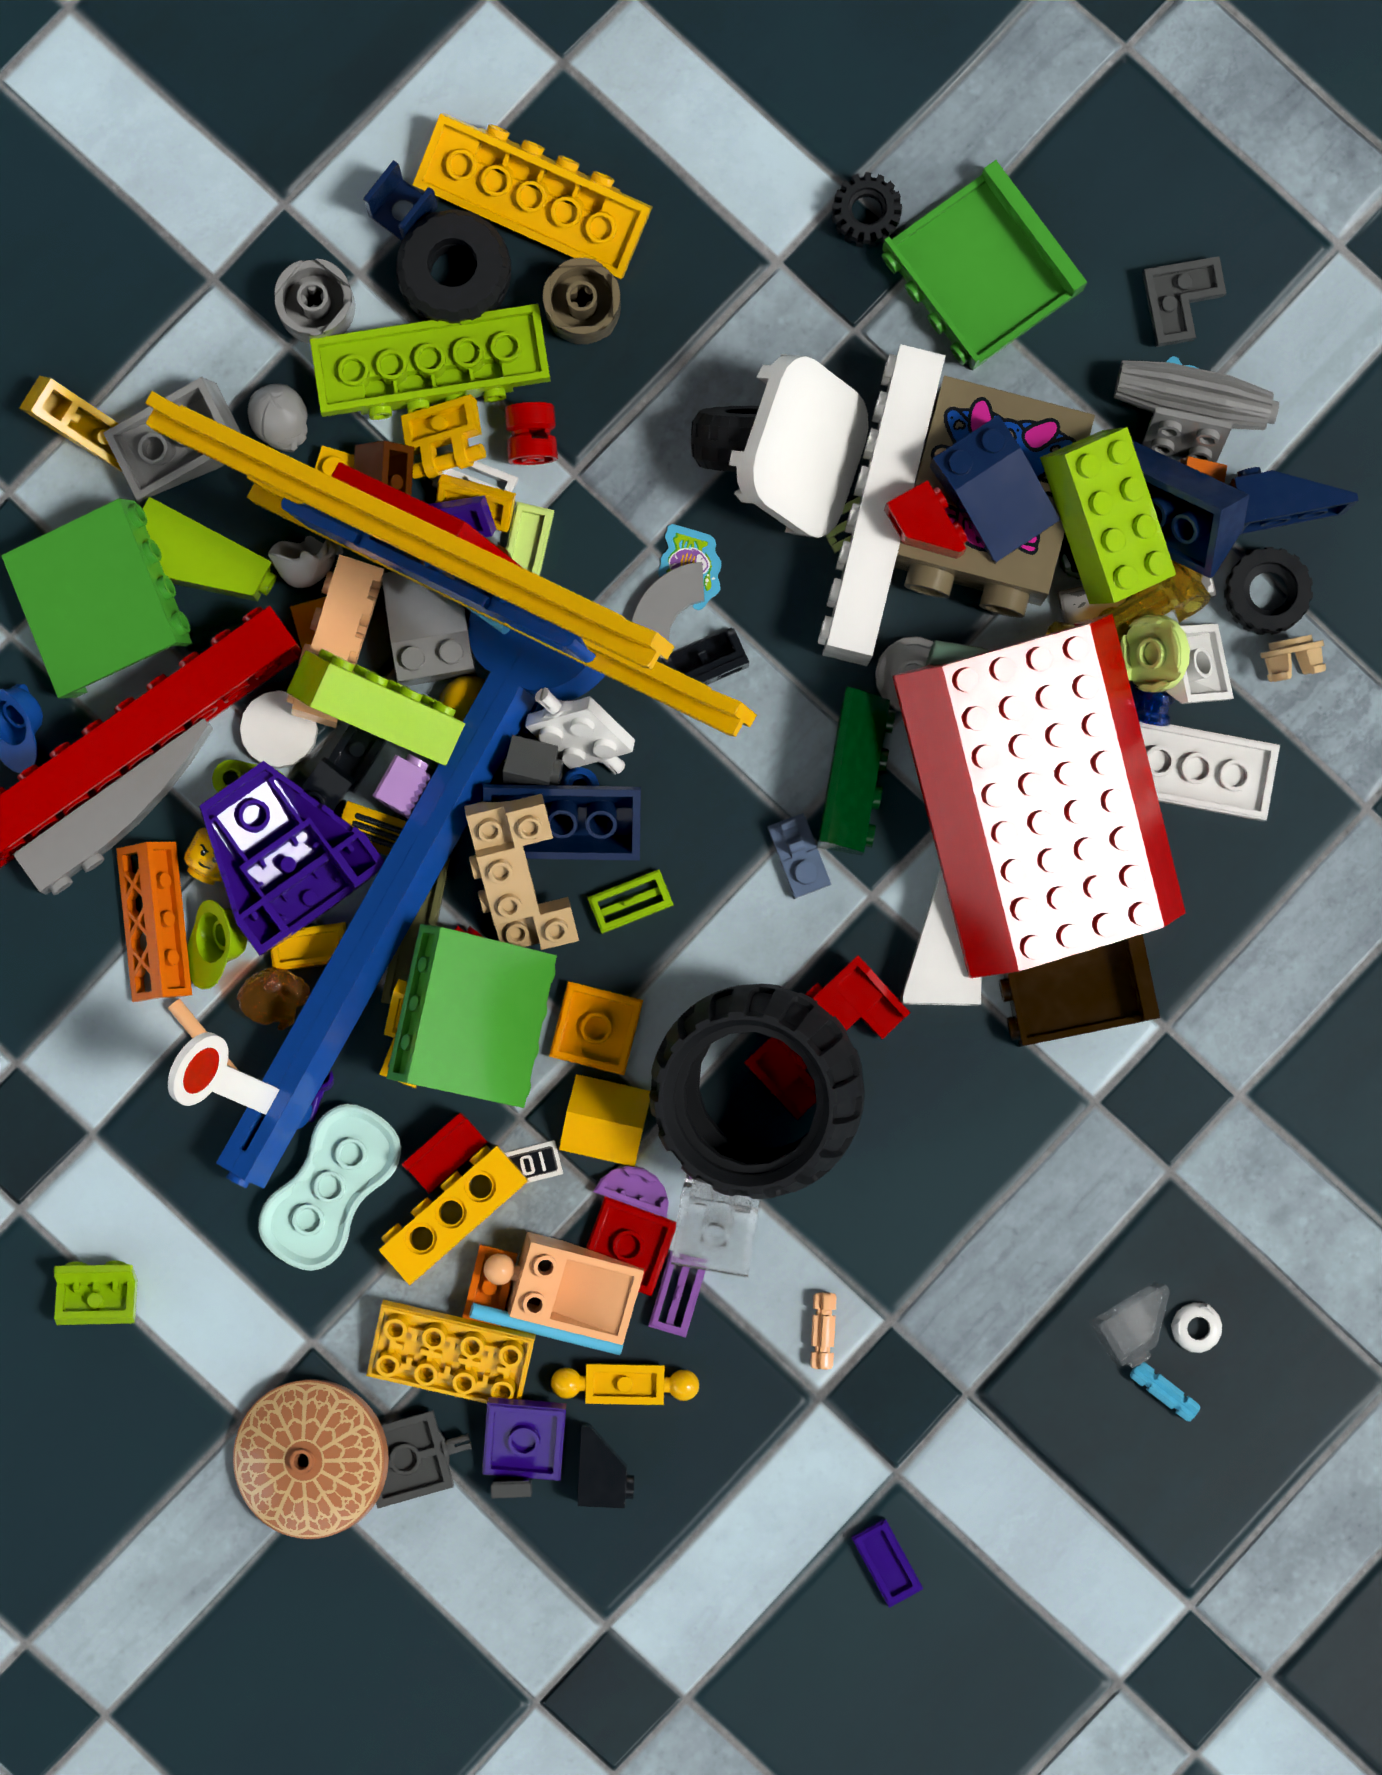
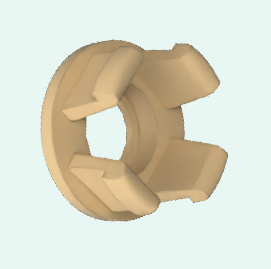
M1312 634L1268 643L1270 651L1260 653L1261 659L1265 658L1269 673L1267 677L1270 682L1291 679V653L1295 652L1304 675L1316 674L1326 670V663L1323 664L1321 646H1324V641L1313 642Z

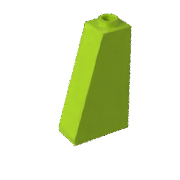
M151 497L148 498L143 507L147 517V525L145 526L150 539L160 549L162 555L160 564L164 574L171 579L173 584L257 602L261 594L266 596L269 594L277 578V575L273 573L276 568L271 561Z

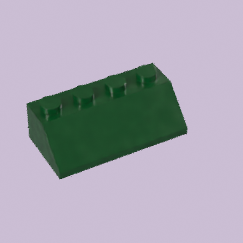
M846 687L841 703L817 848L863 855L865 847L872 848L876 825L869 824L871 810H879L883 787L876 786L878 771H886L889 749L882 748L884 734H892L896 711L889 710V699L855 688Z

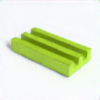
M660 869L587 897L602 934L674 906ZM656 880L658 885L656 888L603 909L599 907L598 902ZM662 895L663 901L608 923L604 920V917Z

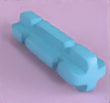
M1140 1361L1130 1373L1131 1379L1140 1386L1145 1385L1149 1393L1170 1409L1175 1408V1413L1184 1420L1190 1422L1198 1414L1201 1407L1189 1396L1184 1397L1183 1391L1158 1373L1156 1375L1154 1373L1155 1369L1146 1362Z

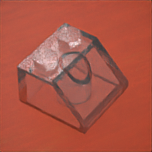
M686 1174L680 1195L671 1264L748 1277L761 1199H751L748 1196L741 1195L727 1196L713 1191L712 1185L698 1178L694 1180Z
M1155 1281L1089 1321L1114 1363L1121 1366L1130 1365L1133 1368L1151 1357L1149 1350L1157 1346L1170 1294L1166 1284Z

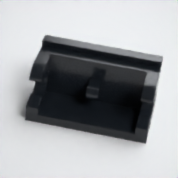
M732 627L671 654L668 660L661 658L664 665L705 685L749 667L750 663L737 633Z

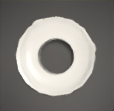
M1192 1302L1184 1305L1176 1312L1171 1323L1175 1341L1181 1348L1189 1352L1202 1353L1210 1350L1218 1343L1222 1335L1220 1316L1208 1303ZM1202 1317L1208 1322L1209 1331L1202 1339L1191 1338L1187 1331L1188 1324L1193 1318Z

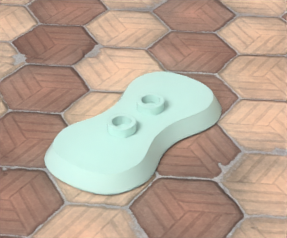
M353 1104L339 1105L329 1110L320 1118L313 1130L308 1154L303 1166L294 1178L267 1199L260 1213L258 1227L260 1237L265 1246L275 1256L293 1267L309 1271L322 1269L340 1256L347 1243L351 1222L358 1206L367 1195L385 1183L398 1166L401 1144L392 1126L373 1111Z

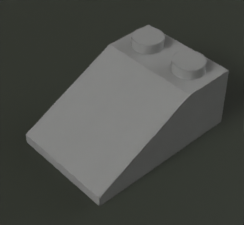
M200 377L165 397L178 406L183 405L241 433L217 383ZM150 406L103 432L137 501L147 499L224 466L223 463L217 462L151 429L146 424L153 411Z
M384 573L382 584L397 682L404 686H413L462 676L477 675L469 641V627L465 606L427 587L425 588L398 573Z

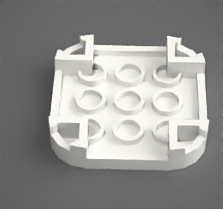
M781 354V357L771 365H762L757 378L766 384V388L744 452L734 450L731 452L729 466H736L737 482L740 488L734 494L741 502L755 504L787 526L786 533L819 538L828 535L836 527L842 515L866 443L868 412L861 396L815 359L807 356Z

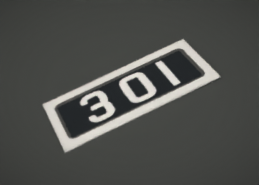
M555 1140L505 1153L529 1180L527 1183L563 1174ZM489 1179L490 1187H491V1190H492V1183H491V1180Z

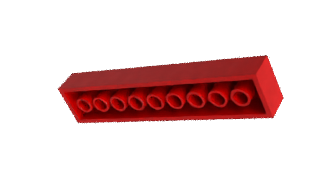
M259 606L247 613L242 618L243 625L233 632L226 629L211 639L210 643L212 646L200 655L197 651L189 654L178 663L179 670L169 677L165 674L156 677L146 685L148 691L136 700L133 696L125 699L113 709L116 714L105 722H102L101 719L92 722L82 730V738L72 745L69 742L59 745L49 754L52 759L40 767L34 764L22 771L17 776L19 782L8 790L5 787H1L0 868L15 859L13 854L200 720L205 718L208 722L299 659L302 649L271 606L264 610Z

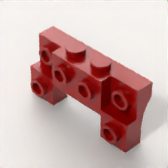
M859 955L824 988L817 983L805 994L816 1000L817 1004L831 1016H835L846 1031L861 1018L881 1040L911 1013ZM771 1037L744 1062L796 1120L816 1102L814 1080L805 1071L807 1067L802 1057L783 1041Z

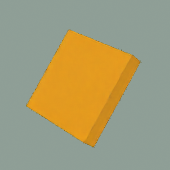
M568 981L549 1057L624 1076L643 1000Z

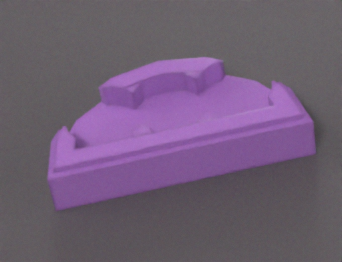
M625 1166L614 1169L600 1179L593 1191L667 1218L669 1202L665 1187L654 1174L644 1168Z

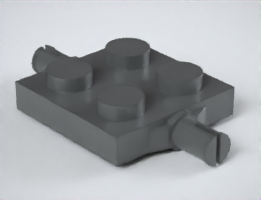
M434 1410L381 1425L386 1436L389 1461L385 1485L376 1502L377 1509L454 1487L449 1468L450 1455L469 1449L472 1450L471 1442L455 1445L469 1441L468 1433L445 1439L438 1428Z

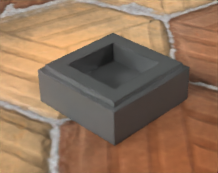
M530 1478L495 1479L491 1484L492 1499L532 1496V1479Z

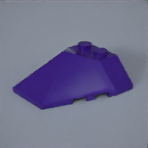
M265 761L199 805L236 925L259 956L284 942L348 897L375 876L385 862L365 833L355 826H351L326 805L319 803L304 792V789Z

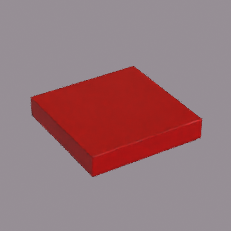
M605 1196L586 1249L644 1269L638 1292L652 1296L678 1222Z

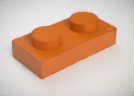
M480 1244L462 1318L484 1322L469 1318L472 1303L505 1310L512 1280L503 1285H495L489 1282L484 1274V1264L494 1254H505L516 1265L518 1253Z

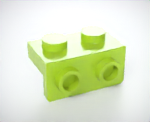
M75 1261L66 1263L65 1266L54 1267V1277L57 1282L54 1314L56 1325L135 1323L138 1280L133 1265L122 1261H108L104 1265H87L86 1263Z

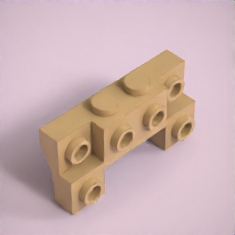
M538 794L505 802H480L464 806L476 855L469 857L474 880L482 878L485 889L478 891L483 913L491 912L499 941L521 947L540 943L541 950L579 941L568 897L538 904L523 847L553 839L543 795Z

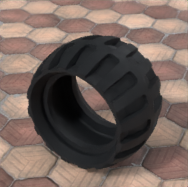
M762 983L738 985L717 991L701 999L686 1010L669 1029L657 1051L651 1070L650 1108L651 1114L656 1118L659 1128L658 1136L666 1151L673 1152L682 1164L681 1169L692 1179H701L712 1185L713 1191L727 1196L741 1195L748 1196L751 1199H769L796 1192L809 1186L829 1172L845 1154L857 1132L863 1112L865 1089L862 1064L857 1049L853 1047L844 1026L835 1016H831L820 1007L816 1000L803 993L784 989L779 985ZM757 1032L783 1041L802 1057L815 1084L817 1108L810 1131L797 1142L772 1149L746 1146L724 1134L707 1114L699 1089L701 1063L713 1042L729 1034Z

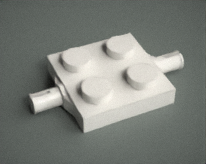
M546 687L544 690L541 688L536 693V702L540 703L545 709L528 714L525 727L541 742L558 746V758L564 761L563 763L569 769L599 762L603 763L614 775H616V772L619 774L623 771L625 762L618 756L633 752L635 739L592 697L589 696L575 701L558 700Z

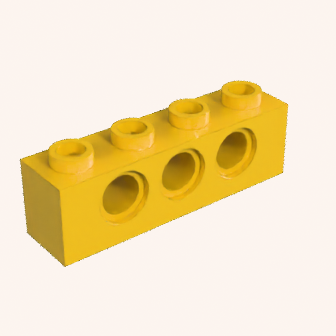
M487 1145L469 1160L473 1164L469 1171L463 1176L456 1171L440 1185L444 1193L433 1202L429 1197L424 1199L410 1212L415 1217L404 1228L397 1223L381 1237L385 1245L379 1251L409 1285L420 1278L529 1181L499 1146L492 1150ZM477 1175L487 1176L492 1183L490 1194L484 1198L475 1196L470 1188L472 1179ZM447 1201H455L462 1207L463 1214L457 1223L451 1224L442 1218L441 1209ZM418 1227L428 1228L433 1235V1242L427 1249H419L412 1242V1234Z

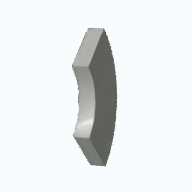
M702 562L680 566L656 580L639 601L632 622L658 632L669 641L670 628L678 614L690 605L705 602Z

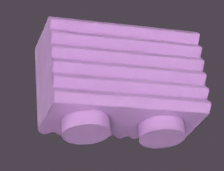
M408 754L406 759L395 755L372 796L385 807L409 819L435 771L428 767L427 763L411 754Z

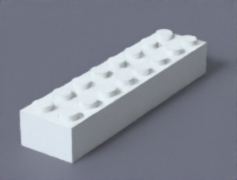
M900 344L896 355L889 354L881 385L888 386L887 391H880L872 417L873 422L879 423L878 428H871L863 454L864 459L870 460L868 467H861L854 491L855 496L861 497L860 503L852 504L845 528L846 533L852 534L850 542L843 541L837 560L836 569L842 571L841 579L834 578L827 601V606L833 608L832 616L825 615L818 638V644L824 645L823 656L864 666L868 665L873 656L901 541L884 508L887 502L914 488L946 355Z

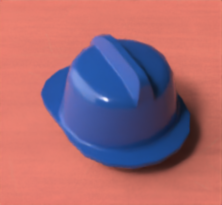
M17 684L6 690L0 689V759L4 765L18 773H21L37 762L38 751L34 735L43 722L41 706L30 694L25 684Z

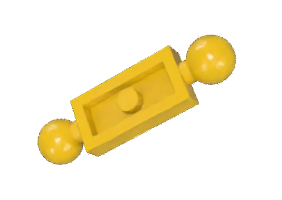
M586 1363V1376L579 1375L576 1370L569 1367L558 1369L551 1378V1388L558 1397L563 1399L573 1398L580 1391H586L585 1404L664 1405V1393H670L675 1399L680 1401H688L694 1398L699 1391V1380L693 1372L684 1369L676 1371L671 1377H664L665 1365Z

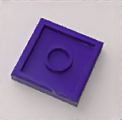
M488 1397L482 1474L561 1481L567 1403Z

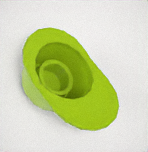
M213 900L203 901L198 907L195 924L187 945L190 978L192 983L202 990L211 989L215 986L223 974L226 963L238 958L247 946V938L236 925L232 909L222 908L219 903Z

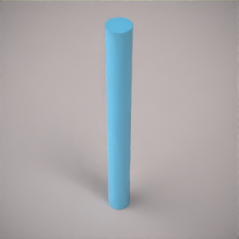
M472 1303L469 1318L615 1355H620L623 1349V1345L512 1318L509 1317L508 1311L477 1303Z

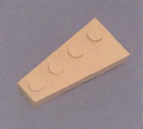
M339 554L334 573L329 571L324 581L321 593L327 596L323 609L316 607L310 629L316 631L312 644L304 645L299 663L305 650L318 655L322 648L354 665L357 664L382 585L384 568ZM288 694L287 702L293 704L291 715L336 729L339 719L309 707Z

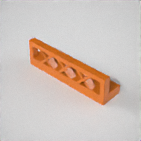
M176 841L144 842L116 848L132 1002L191 996L192 988ZM133 854L138 855L139 869L136 874L132 870L131 855ZM138 894H140V896L142 897L143 908L140 913L136 908V898ZM142 932L146 935L147 941L144 951L140 947ZM146 971L150 974L152 991L145 992L144 985Z

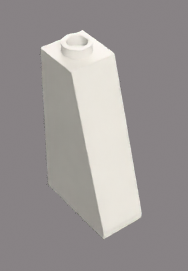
M940 868L902 990L900 1002L905 1005L979 1006L981 1005V977L969 978Z

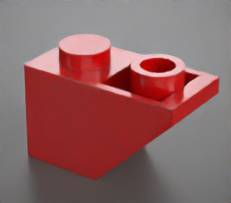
M928 480L886 503L884 511L903 544L955 559L961 557L967 549L964 543L968 542L962 526L958 521L952 523L945 511L949 506L944 494L939 487L933 489Z

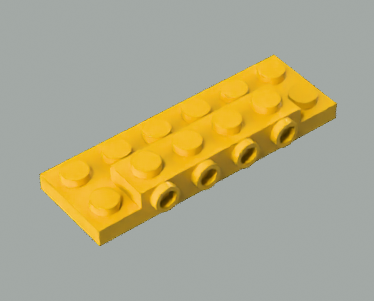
M440 113L412 184L413 186L424 191L430 187L434 190L437 197L573 258L596 260L608 269L613 276L620 279L624 277L653 206L620 192V189L612 186L615 180L606 174L593 171L592 176L578 171L580 164L570 158L558 155L557 160H553L544 156L545 148L537 143L523 140L522 145L509 140L510 132L501 127L488 124L487 129L477 128L448 114Z

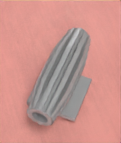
M1122 360L1114 391L1115 399L1153 413L1142 445L1165 456L1174 455L1184 458L1190 456L1216 463L1231 429L1265 430L1267 423H1275L1279 409V402L1273 400L1274 394L1271 391L1230 375L1170 362Z

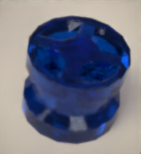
M1138 689L1137 697L1139 698V704L1136 711L1139 722L1156 726H1169L1171 717L1168 714L1169 707L1175 703V698L1166 691L1144 692Z

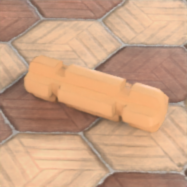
M818 1292L813 1296V1309H817L816 1315H812L811 1346H815V1352H811L810 1365L814 1369L828 1370L833 1367L834 1353H830V1347H834L836 1316L832 1315V1310H836L837 1298L833 1293Z

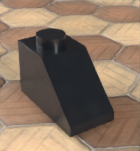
M582 1424L577 1506L625 1508L626 1499H633L635 1475H627V1464L591 1424Z

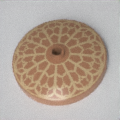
M299 1380L278 1386L266 1393L247 1412L238 1429L234 1444L233 1466L235 1479L249 1509L271 1529L300 1539L329 1537L349 1529L362 1520L379 1499L388 1472L389 1456L386 1436L373 1410L359 1395L350 1389L326 1380ZM304 1455H306L309 1460V1464L306 1467L302 1462Z

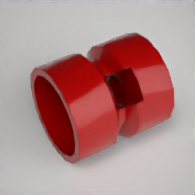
M524 402L505 407L506 430L512 433V437L507 440L508 463L514 465H541L557 461V438L550 434V431L556 427L555 406L547 402Z

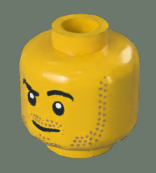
M206 828L198 829L184 855V861L189 866L187 872L203 883L214 885L216 881L222 882V877Z

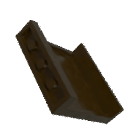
M1143 934L1019 972L1005 973L1004 979H999L1003 1002L1010 1001L1012 1017L1007 1018L1009 1035L1011 1040H1018L1019 1047L1160 1018Z

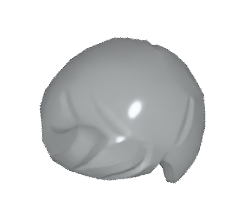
M270 384L261 387L251 395L247 410L248 419L252 431L259 439L283 452H294L298 448L297 446L303 444L308 433L306 425L308 417L307 407L295 390L285 384Z
M307 536L305 541L301 543L281 541L274 544L269 550L268 556L279 575L287 584L296 588H306L316 584L327 575L334 564L335 556L343 554V547L328 539L322 543L312 536Z

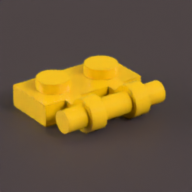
M471 394L430 406L427 409L424 408L401 415L405 445L414 447V455L421 453L422 461L413 464L414 479L425 476L429 479L441 476L444 470L457 466L460 469L473 466L474 461L486 458V451L481 443L470 447L468 444V438L482 434L477 399ZM452 444L453 452L437 456L436 448Z

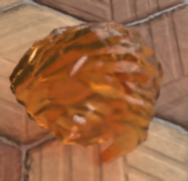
M271 967L254 973L252 977L246 979L237 994V1000L239 1001L241 1011L252 1021L263 1025L280 1022L277 1028L278 1030H284L294 1023L296 1008L306 1003L310 996V987L304 982V979L295 976L291 972Z

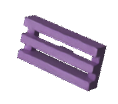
M670 1251L648 1327L686 1338L708 1264L707 1261ZM678 1261L683 1263L672 1303L666 1323L660 1322L658 1320L675 1262ZM690 1266L698 1267L681 1327L674 1326V1320Z

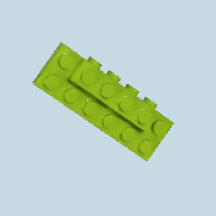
M539 304L486 311L479 318L472 321L471 319L461 321L460 323L428 320L310 339L322 417L361 411L362 415L369 414L371 420H383L392 417L393 410L407 408V412L412 413L420 409H427L431 404L443 403L469 394L474 398L483 397L484 402H498L506 399V393L514 392L513 387L551 382Z

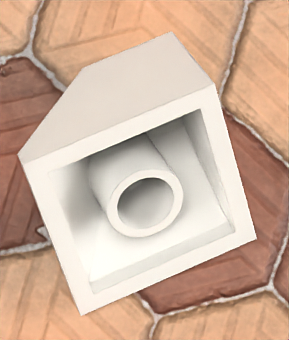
M1218 624L1180 626L1186 633L1190 647L1189 665L1181 681L1175 687L1166 690V692L1182 704L1234 699Z

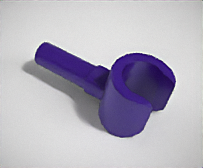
M332 1071L330 1072L328 1082L322 1084L311 1103L312 1115L309 1122L315 1121L324 1092L330 1090L334 1085Z

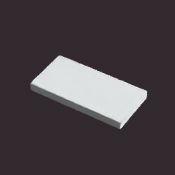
M1139 719L1159 802L1263 822L1267 821L1280 745Z

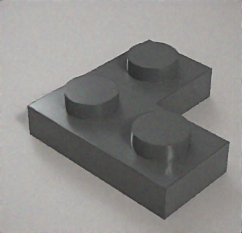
M1219 256L1144 269L1142 275L1156 347L1195 340L1196 334L1190 303L1221 298L1226 295Z

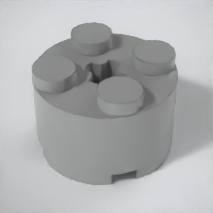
M324 259L301 260L289 265L281 273L275 285V307L284 327L293 337L301 342L310 344V339L344 334L350 327L354 318L356 304L346 276L336 265ZM321 298L322 303L319 306L312 305L310 307L308 299L317 300Z

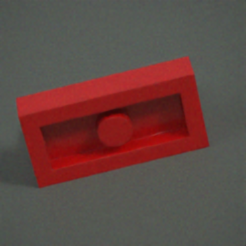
M459 1113L401 1165L430 1194L485 1146L488 1141L463 1113Z

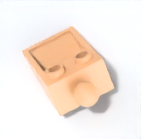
M531 1232L526 1233L517 1265H514L513 1260L505 1254H494L484 1264V1274L489 1282L495 1285H503L512 1280L506 1303L509 1317L623 1345L644 1269L563 1240ZM542 1260L552 1262L548 1271L543 1272L540 1270L538 1264ZM533 1297L541 1300L539 1306L527 1302Z

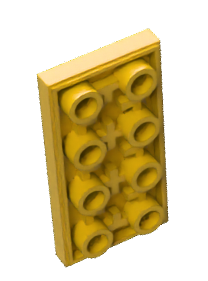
M383 1299L366 1376L486 1404L488 1397L522 1400L536 1334Z

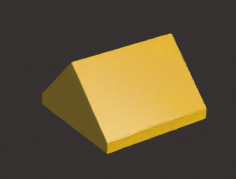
M576 1074L566 1111L559 1150L635 1167L650 1103V1091Z

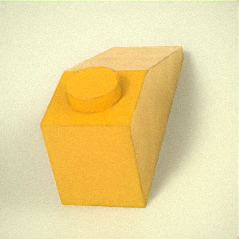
M39 376L19 408L48 428L122 472L103 432L119 423L52 378Z

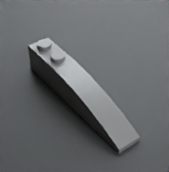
M205 718L13 854L39 892L45 895L52 892L53 895H57L73 883L71 880L73 875L82 869L87 873L99 866L105 860L102 855L140 824L168 794L192 763L212 732L213 728Z

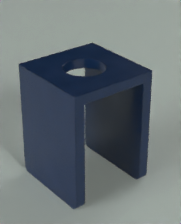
M395 160L391 162L363 199L368 216L401 241L415 223L425 218L426 215L435 212L438 208L434 190L428 187L422 194L403 180L400 166ZM402 200L410 202L413 207L402 221L395 219L392 215L393 206Z

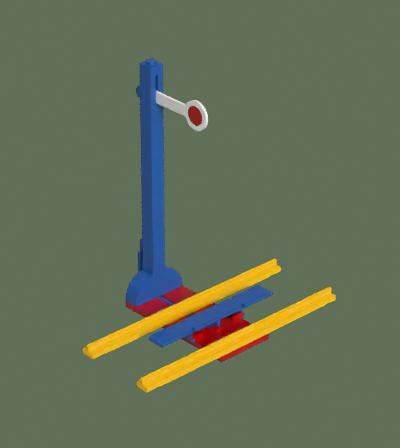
M151 391L145 404L150 406L153 411L146 424L154 431L247 475V479L254 483L247 498L254 504L510 628L508 633L502 634L471 611L469 620L470 646L477 661L490 674L463 720L466 724L447 765L444 766L439 763L263 1080L261 1081L228 1066L229 1052L227 1043L222 1037L212 1032H205L191 1039L181 1049L172 1064L168 1077V1091L172 1099L185 1106L195 1105L204 1100L211 1092H214L247 1106L216 1164L228 1170L226 1178L239 1186L247 1188L249 1183L265 1188L296 1130L305 1126L312 1115L311 1103L467 826L468 822L464 806L480 802L483 797V784H490L502 761L506 759L512 735L527 734L529 732L525 727L527 715L542 709L543 706L535 700V695L541 688L543 690L545 687L548 688L558 700L570 701L590 691L607 675L617 682L619 681L640 693L733 737L737 736L742 725L751 727L757 714L741 701L716 692L708 685L658 662L659 657L668 660L675 647L658 632L626 620L624 616L524 569L467 522L341 462L338 463L332 475L329 476L183 405L178 406Z

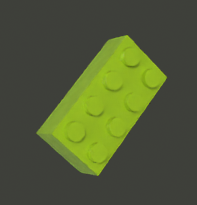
M1128 427L1099 431L1040 457L1089 604L1116 603L1176 575Z
M322 648L318 655L305 650L286 692L309 707L444 766L447 765L466 724L453 717L456 710L425 694L417 693L396 681L377 675V673L358 664L354 665Z

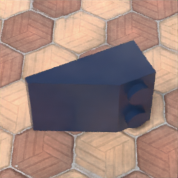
M999 415L932 459L930 464L931 470L994 563H997L1061 520L1024 452Z
M1260 467L1238 471V477L1231 479L1229 483L1230 486L1249 494L1244 528L1240 535L1344 515L1359 501L1358 495L1355 492L1274 470L1261 472Z

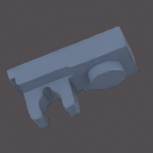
M804 813L767 826L795 899L831 885Z

